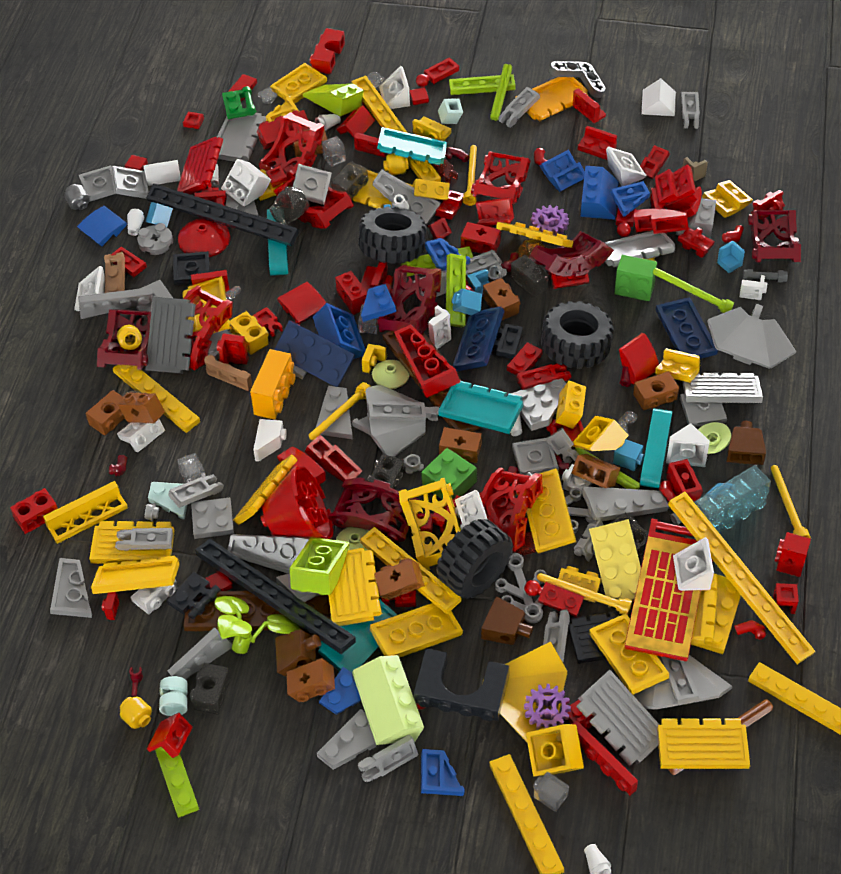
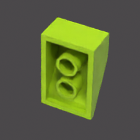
M329 84L305 92L303 97L340 117L361 106L364 90L355 84Z
M311 537L289 568L291 589L299 590L300 592L330 595L338 583L350 546L349 542Z

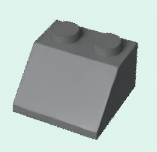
M701 198L696 214L687 218L688 226L691 229L701 228L703 230L702 235L710 239L716 200ZM676 231V235L684 233V231Z

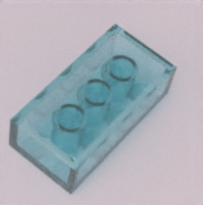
M754 465L694 503L720 533L726 528H731L738 520L747 518L751 512L756 509L760 510L766 505L771 480Z

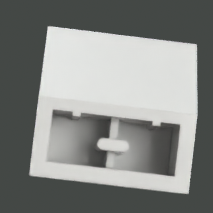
M237 159L221 189L225 190L228 195L242 206H246L264 194L271 179L250 162Z

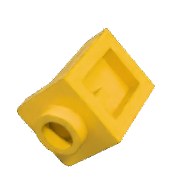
M368 344L362 358V372L370 373L372 366L375 367L377 360L385 361L387 359L385 347Z

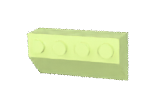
M380 656L354 669L352 674L376 745L393 744L407 735H410L415 742L424 729V725L399 656Z

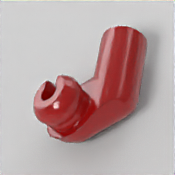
M753 620L734 625L737 635L751 632L755 634L757 639H763L766 636L765 627Z

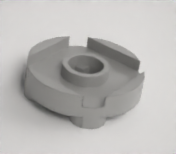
M163 223L142 228L138 232L139 248L143 252H150L151 255L165 253L169 250V246L173 244L172 233Z

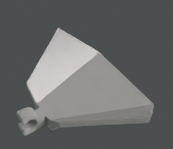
M756 304L751 316L741 307L712 317L707 321L715 348L733 355V359L749 365L755 363L770 369L796 353L795 348L775 319H759L763 308L762 305Z
M382 385L368 387L365 391L370 435L389 461L425 435L426 418L431 421H438L439 407H425L424 403Z
M690 655L688 656V661L657 656L669 672V679L634 694V697L645 709H662L719 698L731 690L732 685Z

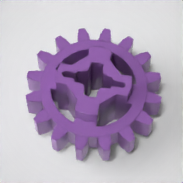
M551 205L548 208L542 206V210L537 208L536 213H532L531 225L538 227L540 232H543V229L552 231L553 235L556 236L557 233L564 234V230H567L569 218L568 214L564 213V209L558 210V206L552 208Z
M547 684L546 688L543 689L541 685H538L537 692L531 689V696L526 695L525 701L528 703L524 704V709L528 711L525 712V718L531 717L529 724L536 723L537 730L541 726L545 729L557 726V724L562 725L564 724L563 719H569V714L566 712L571 711V706L567 705L570 699L563 698L565 691L563 690L559 693L558 686L550 689V685ZM534 702H536V705L538 706L536 712L533 711ZM559 703L562 707V711L560 714L559 711L556 709ZM544 705H545L546 707L551 706V710H549L548 708H546V709L544 710V709H543V706H544Z

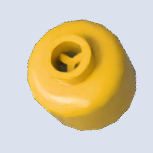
M395 153L388 154L386 160L383 161L384 170L388 171L391 175L404 174L406 169H409L407 158L397 156Z
M124 325L118 330L117 340L122 348L134 350L141 344L142 336L135 326Z
M138 696L128 697L122 702L120 717L131 728L145 727L151 721L152 709L142 698Z

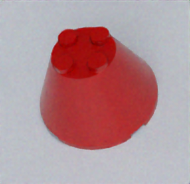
M295 466L261 506L263 509L261 521L265 527H269L272 536L331 539L334 533L333 522L328 518L331 511L330 509L326 510L323 499L326 497L313 474L304 466Z

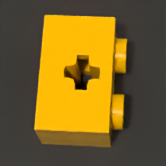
M572 381L567 382L559 394L555 423L572 429L575 427L583 415L586 386Z

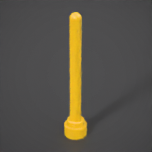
M475 145L470 147L467 191L463 195V203L468 206H473L477 202V197H473V194H471V187L475 182L477 147Z
M365 382L358 385L355 394L309 434V439H316L357 401L366 399L365 391L370 386Z
M771 466V472L794 527L793 534L811 539L808 530L802 527L778 466Z
M542 573L537 575V580L540 582H548L586 598L612 606L619 611V614L623 615L626 613L629 615L632 600L626 598L624 600H617Z

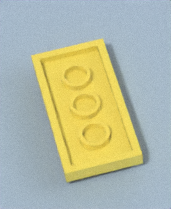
M629 519L589 529L605 595L617 600H624L626 598L634 601L641 566Z

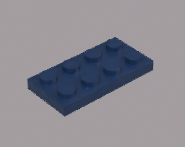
M690 297L656 305V312L676 351L697 355L700 359L717 355L718 350L714 346L713 339Z
M501 306L481 310L478 313L469 315L453 363L456 371L487 366L504 314Z
M290 320L274 349L290 353L295 366L335 387L340 386L355 357V354Z

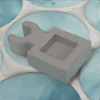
M563 429L546 439L557 455L560 453L563 455L565 463L570 464L572 462L570 456L575 461L577 455H579L577 451L571 449L574 444Z

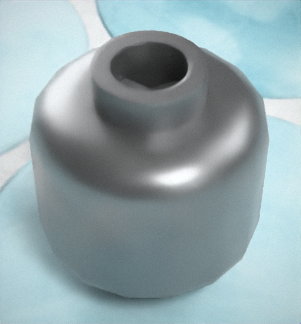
M72 184L67 187L64 194L65 200L71 209L74 210L85 209L90 200L88 193L82 185Z

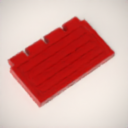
M213 137L190 147L177 191L190 195L205 189L207 185L211 184L223 144V138Z

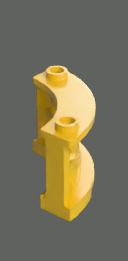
M445 478L409 491L406 489L398 491L400 504L408 526H411L413 534L411 537L418 563L427 570H430V566L438 564V560L442 556V546L444 544L447 546V543L454 538L455 534H451L453 527L455 526L456 533L461 531L460 522L451 495H454L450 483H446ZM441 489L443 499L438 501L435 494L432 498V503H430L428 493ZM424 495V501L410 500L412 498ZM447 504H448L450 513H449L448 511H446L445 509H443V507H445ZM422 508H424L425 517L423 519H418L417 514L419 512L423 513ZM430 510L440 514L447 520L446 528L439 540L431 532L420 531V528L429 520ZM431 537L435 544L433 545L432 541L429 544H425V539Z

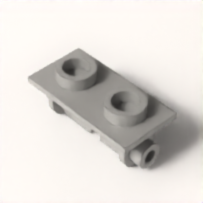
M601 519L598 522L588 524L582 535L583 538H580L574 547L575 555H585L588 562L593 554H595L589 529L603 526Z

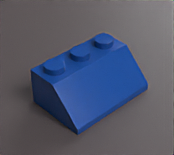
M585 166L581 217L615 219L617 204L611 195V189L618 188L619 181L603 167Z
M326 303L313 316L319 336L355 354L354 359L363 357L366 349L353 314Z

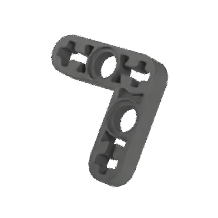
M563 61L551 63L548 71L552 76L580 77L593 97L601 98L603 96L605 86L591 64L587 62Z

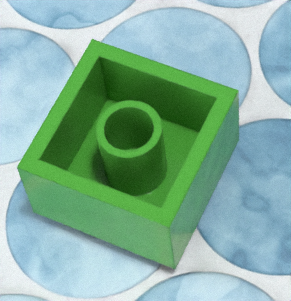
M622 255L617 268L615 294L650 301L656 276L653 274V270L657 268V261Z
M446 448L422 471V486L445 478L446 483H450L454 495H451V497L454 499L456 495L462 496L477 482V467ZM441 489L432 492L436 494L439 498L443 499V493Z

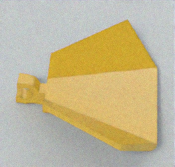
M551 642L505 664L510 665V674L500 714L526 742V733L537 730L536 723L529 724L531 717L525 718V712L528 711L524 709V704L528 703L525 701L526 695L531 696V689L537 692L538 685H541L543 689L546 688L547 684L550 685V689L558 686L559 693L564 690L567 669ZM534 702L533 711L536 712L538 706L536 705V702ZM559 703L558 707L556 708L558 711H560V706H561L560 703ZM545 705L543 706V709H544V710H545L546 708H548L549 710H551V706H549V707H546Z

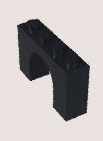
M426 648L414 690L415 703L425 708L431 706L444 712L454 711L459 712L463 716L473 715L481 717L486 721H498L509 679L510 665L488 661L481 687L469 695H456L448 691L442 683L447 666V652Z

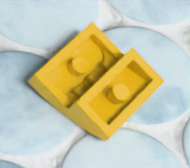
M730 180L718 183L716 189L704 192L702 196L704 199L716 200L715 210L724 218L744 209L753 200Z

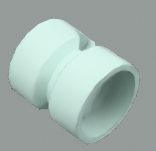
M177 676L166 677L161 680L159 710L162 714L172 716L178 712L181 715L186 713L187 680Z

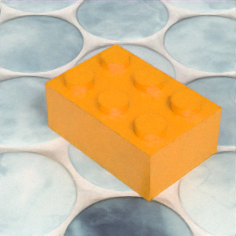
M269 349L250 391L254 415L275 420L278 413H281L283 401L289 395V387L295 382V374H293L294 362H292L290 353Z

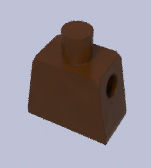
M750 421L741 422V427L736 426L733 428L726 462L764 465L766 448L762 430L760 428H752V422Z
M496 597L482 625L481 639L514 645L519 635L530 638L533 626L524 624L525 612Z
M296 630L276 637L277 673L287 677V671L316 661L315 649L321 646L320 637L318 635H311L303 630Z

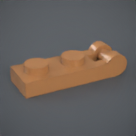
M123 252L116 253L113 256L111 254L105 255V293L125 291V257Z
M212 355L205 357L204 361L208 375L247 391L251 389V374L244 370L236 369L229 364L219 362Z

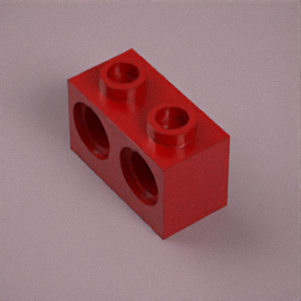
M44 488L35 492L30 497L17 502L10 509L15 521L23 532L27 534L45 523L43 516L57 510L58 507Z

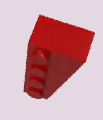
M411 324L394 332L398 344L426 398L460 383L456 369Z

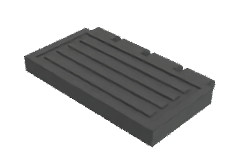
M153 297L147 349L148 365L145 370L183 374V370L189 371L190 357L184 356L185 354H191L192 339H188L186 336L193 335L194 321L188 320V317L195 316L196 304L190 303L188 299Z

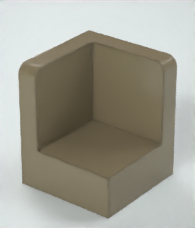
M688 157L684 158L683 166L688 164L691 167L694 181L706 176L708 164L706 160L693 163Z

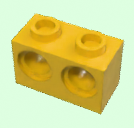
M247 311L229 321L230 333L245 336L247 352L250 355L269 345L267 329L261 327L257 319Z

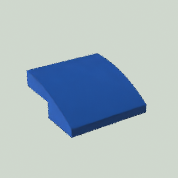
M569 150L540 165L546 177L559 192L580 182L585 176L580 162H575Z
M102 206L87 216L77 227L102 247L112 235L117 237L127 226V223L107 207Z

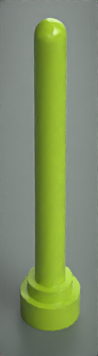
M658 268L653 270L654 275L718 306L722 313L728 312L733 308L734 302L728 299L720 300Z

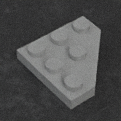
M563 379L553 380L546 384L536 385L535 387L511 393L523 397V408L520 415L531 431L551 424L554 414H557L559 394L566 385Z

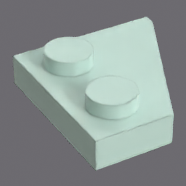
M151 482L148 495L149 502L152 504L156 503V506L162 507L167 512L172 511L180 519H185L187 505L179 508L168 496L170 489L183 484Z

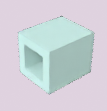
M460 99L443 100L438 109L441 124L458 123L463 114Z

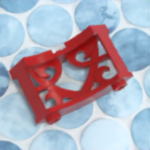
M292 112L282 117L277 139L271 150L259 163L260 170L263 169L265 171L273 169L272 166L275 168L281 165L287 173L288 180L296 175L298 164L312 167L317 156L314 153L317 145L321 146L325 126L321 123L316 124L298 117ZM293 122L299 124V133L294 125V129L291 131ZM298 141L302 152L301 157L292 158L287 162L285 148Z
M489 151L488 155H485V167L480 178L475 181V184H472L471 194H473V197H479L480 195L500 199L511 197V203L513 205L516 204L517 198L520 197L523 190L521 183L526 181L531 161L529 158ZM495 158L505 159L506 166L502 168L500 160L497 166H494L493 162ZM509 160H510V161L520 162V163H515V164L509 165ZM505 175V180L509 185L495 187L491 182Z
M295 176L273 190L281 203L286 208L290 207L295 212V217L304 223L308 221L315 228H327L331 225L330 220L346 208L354 207L351 197L346 192L336 191L328 187L324 207L306 206L307 200L302 199L303 201L301 202L300 198L291 196L292 188H288V186L294 183Z
M198 285L192 290L190 289L183 298L190 300L192 304H196L195 315L200 314L199 322L202 326L200 331L193 332L192 336H186V338L192 339L191 356L185 354L184 357H190L189 368L193 370L205 364L204 359L208 356L212 343L210 338L214 331L218 332L222 325L232 317L233 304L228 299L223 301L202 290ZM200 299H202V300H204V301L207 302V303L205 304V306H204L203 302L200 301Z
M498 468L491 474L480 497L487 519L511 538L513 543L512 551H516L525 544V531L528 518H525L527 509H532L536 499L543 493L542 474L534 473L532 476L506 472L504 468ZM509 494L510 500L515 504L514 508L503 513L499 520L493 504L501 497Z

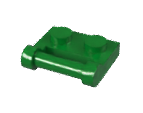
M246 86L242 90L222 93L227 119L251 116L256 113L250 87ZM240 98H245L246 108L242 109Z

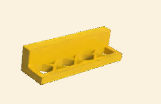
M113 481L43 517L48 530L58 544L98 524L100 521H104L128 509V506L120 495L118 485ZM117 499L121 504L115 508L109 507L110 503ZM102 510L101 515L91 516L93 511ZM79 518L85 519L83 524L74 525L75 520ZM61 527L67 528L66 532L59 536L55 532V530Z

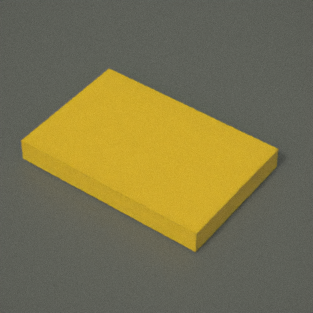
M303 63L272 84L270 91L283 100L286 97H290L295 104L304 98L303 93L326 83L327 77L308 64Z

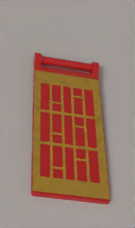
M652 518L624 648L688 661L701 590L681 591L678 589L673 555L698 541L655 532L657 529L693 536L684 526L658 522V519Z

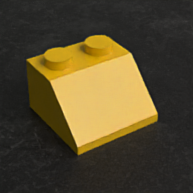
M595 416L573 441V447L589 451L617 450V448L624 444L625 439L629 435L614 419Z
M562 724L526 733L533 777L584 769L576 725Z

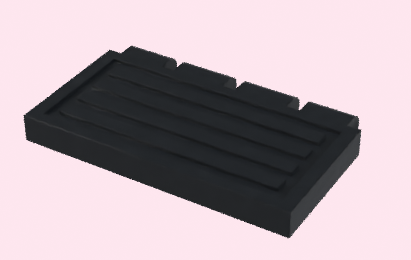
M631 608L630 613L628 615L629 618H631L633 608ZM619 611L609 612V618H607L606 613L589 615V621L586 620L585 616L570 619L571 624L568 625V630L578 664L606 659L590 636L589 629L621 616L622 614H619Z

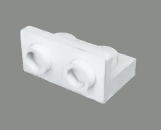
M437 305L435 307V317L428 322L430 341L438 349L451 340L449 312Z
M158 419L155 423H130L118 432L117 435L120 440L130 443L135 452H139L163 433L165 429Z
M477 490L455 499L457 506L455 512L462 522L460 525L461 530L462 527L469 525L474 520L487 519L480 494Z
M176 578L172 586L139 589L131 596L132 602L147 614H150L153 610L158 609L166 598L174 594L178 588Z

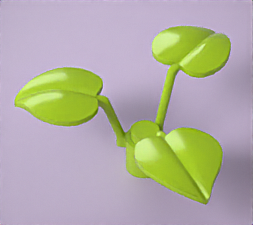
M222 596L215 599L214 604L216 608L225 614H230L221 615L218 618V631L222 640L234 637L231 648L236 653H247L250 642L254 643L256 637L266 626H268L269 630L282 634L301 630L296 623L286 616L273 614L267 617V621H264L252 636L251 625L241 620V613L249 612L248 604L242 599L233 596Z

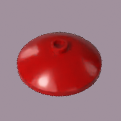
M203 218L187 223L178 234V244L184 253L209 251V257L216 256L224 251L230 242V232L227 226Z

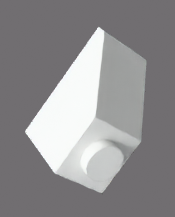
M259 420L253 449L255 461H261L281 448L282 440H286V429H283L282 421Z

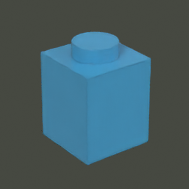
M467 289L455 292L452 297V310L468 315L480 312L482 294Z
M625 439L624 444L614 451L613 464L635 471L637 465H641L644 460L645 454H642L643 445Z

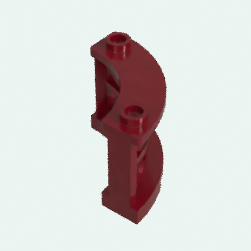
M796 210L751 211V214L748 215V225H751L752 259H755L756 262H761V259H791L792 262H801V244L798 238H794L795 233H797ZM758 215H769L771 224H769L765 217L763 218L764 224H760L758 222ZM774 215H786V216L781 217V218L775 220V216H774ZM772 232H774L778 239L784 241L778 244L777 248L764 242V239Z
M580 231L572 240V248L564 246L546 248L537 244L529 255L528 260L546 266V270L558 276H581L589 273V270L594 267H599L614 250L604 242Z
M402 265L395 269V280L391 298L395 304L396 312L378 317L379 332L386 330L397 331L410 324L420 334L427 329V321L429 317L434 316L435 307L438 304L435 302L437 292L440 293L441 269H428ZM407 273L415 274V282L408 276L409 281L406 283ZM419 274L426 275V277L420 279ZM416 292L418 299L422 302L421 306L412 309L406 314L403 302Z
M109 309L106 334H109L107 340H103L98 348L97 367L116 364L137 366V370H142L148 365L147 349L151 311ZM120 314L131 315L130 320L120 316ZM136 316H148L147 324L142 326V318H140L135 326ZM133 325L138 328L142 336V341L138 348L124 351V348L116 343L118 342L117 333L121 327Z
M364 478L344 480L342 487H344L343 493L333 513L328 515V518L337 527H354L368 531L375 527L394 543L405 541L410 527L406 517L403 518L401 516L404 512L400 504L399 492L390 488L391 484L379 480H374V482H367ZM375 498H380L387 512L369 516L361 504L369 503ZM394 518L402 523L399 531L397 530V523Z

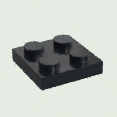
M209 251L173 254L174 285L192 284L191 275L210 272Z

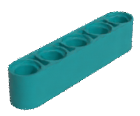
M284 208L267 209V219L286 225ZM268 239L270 276L287 275V245Z
M653 408L640 486L659 489L672 411Z

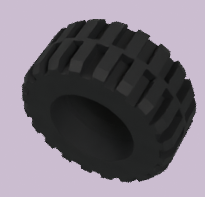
M384 207L376 208L374 211L370 210L363 215L359 222L358 246L365 256L371 257L375 261L379 260L382 263L389 262L390 264L411 262L420 257L425 250L426 223L420 215L413 211L410 212L405 208Z
M572 301L566 304L561 303L557 307H553L545 315L541 346L546 355L551 360H556L557 364L567 365L568 368H590L593 364L601 363L608 356L614 332L613 323L609 316L602 312L601 308L593 307L590 303L584 304L580 301H577V303ZM569 333H576L584 336H575Z
M478 519L477 521L470 522L469 525L462 527V530L458 531L454 538L447 543V547L443 549L436 569L439 580L461 598L469 599L482 594L485 589L491 587L494 581L496 582L499 575L505 570V566L509 563L510 556L513 553L511 538L490 520Z

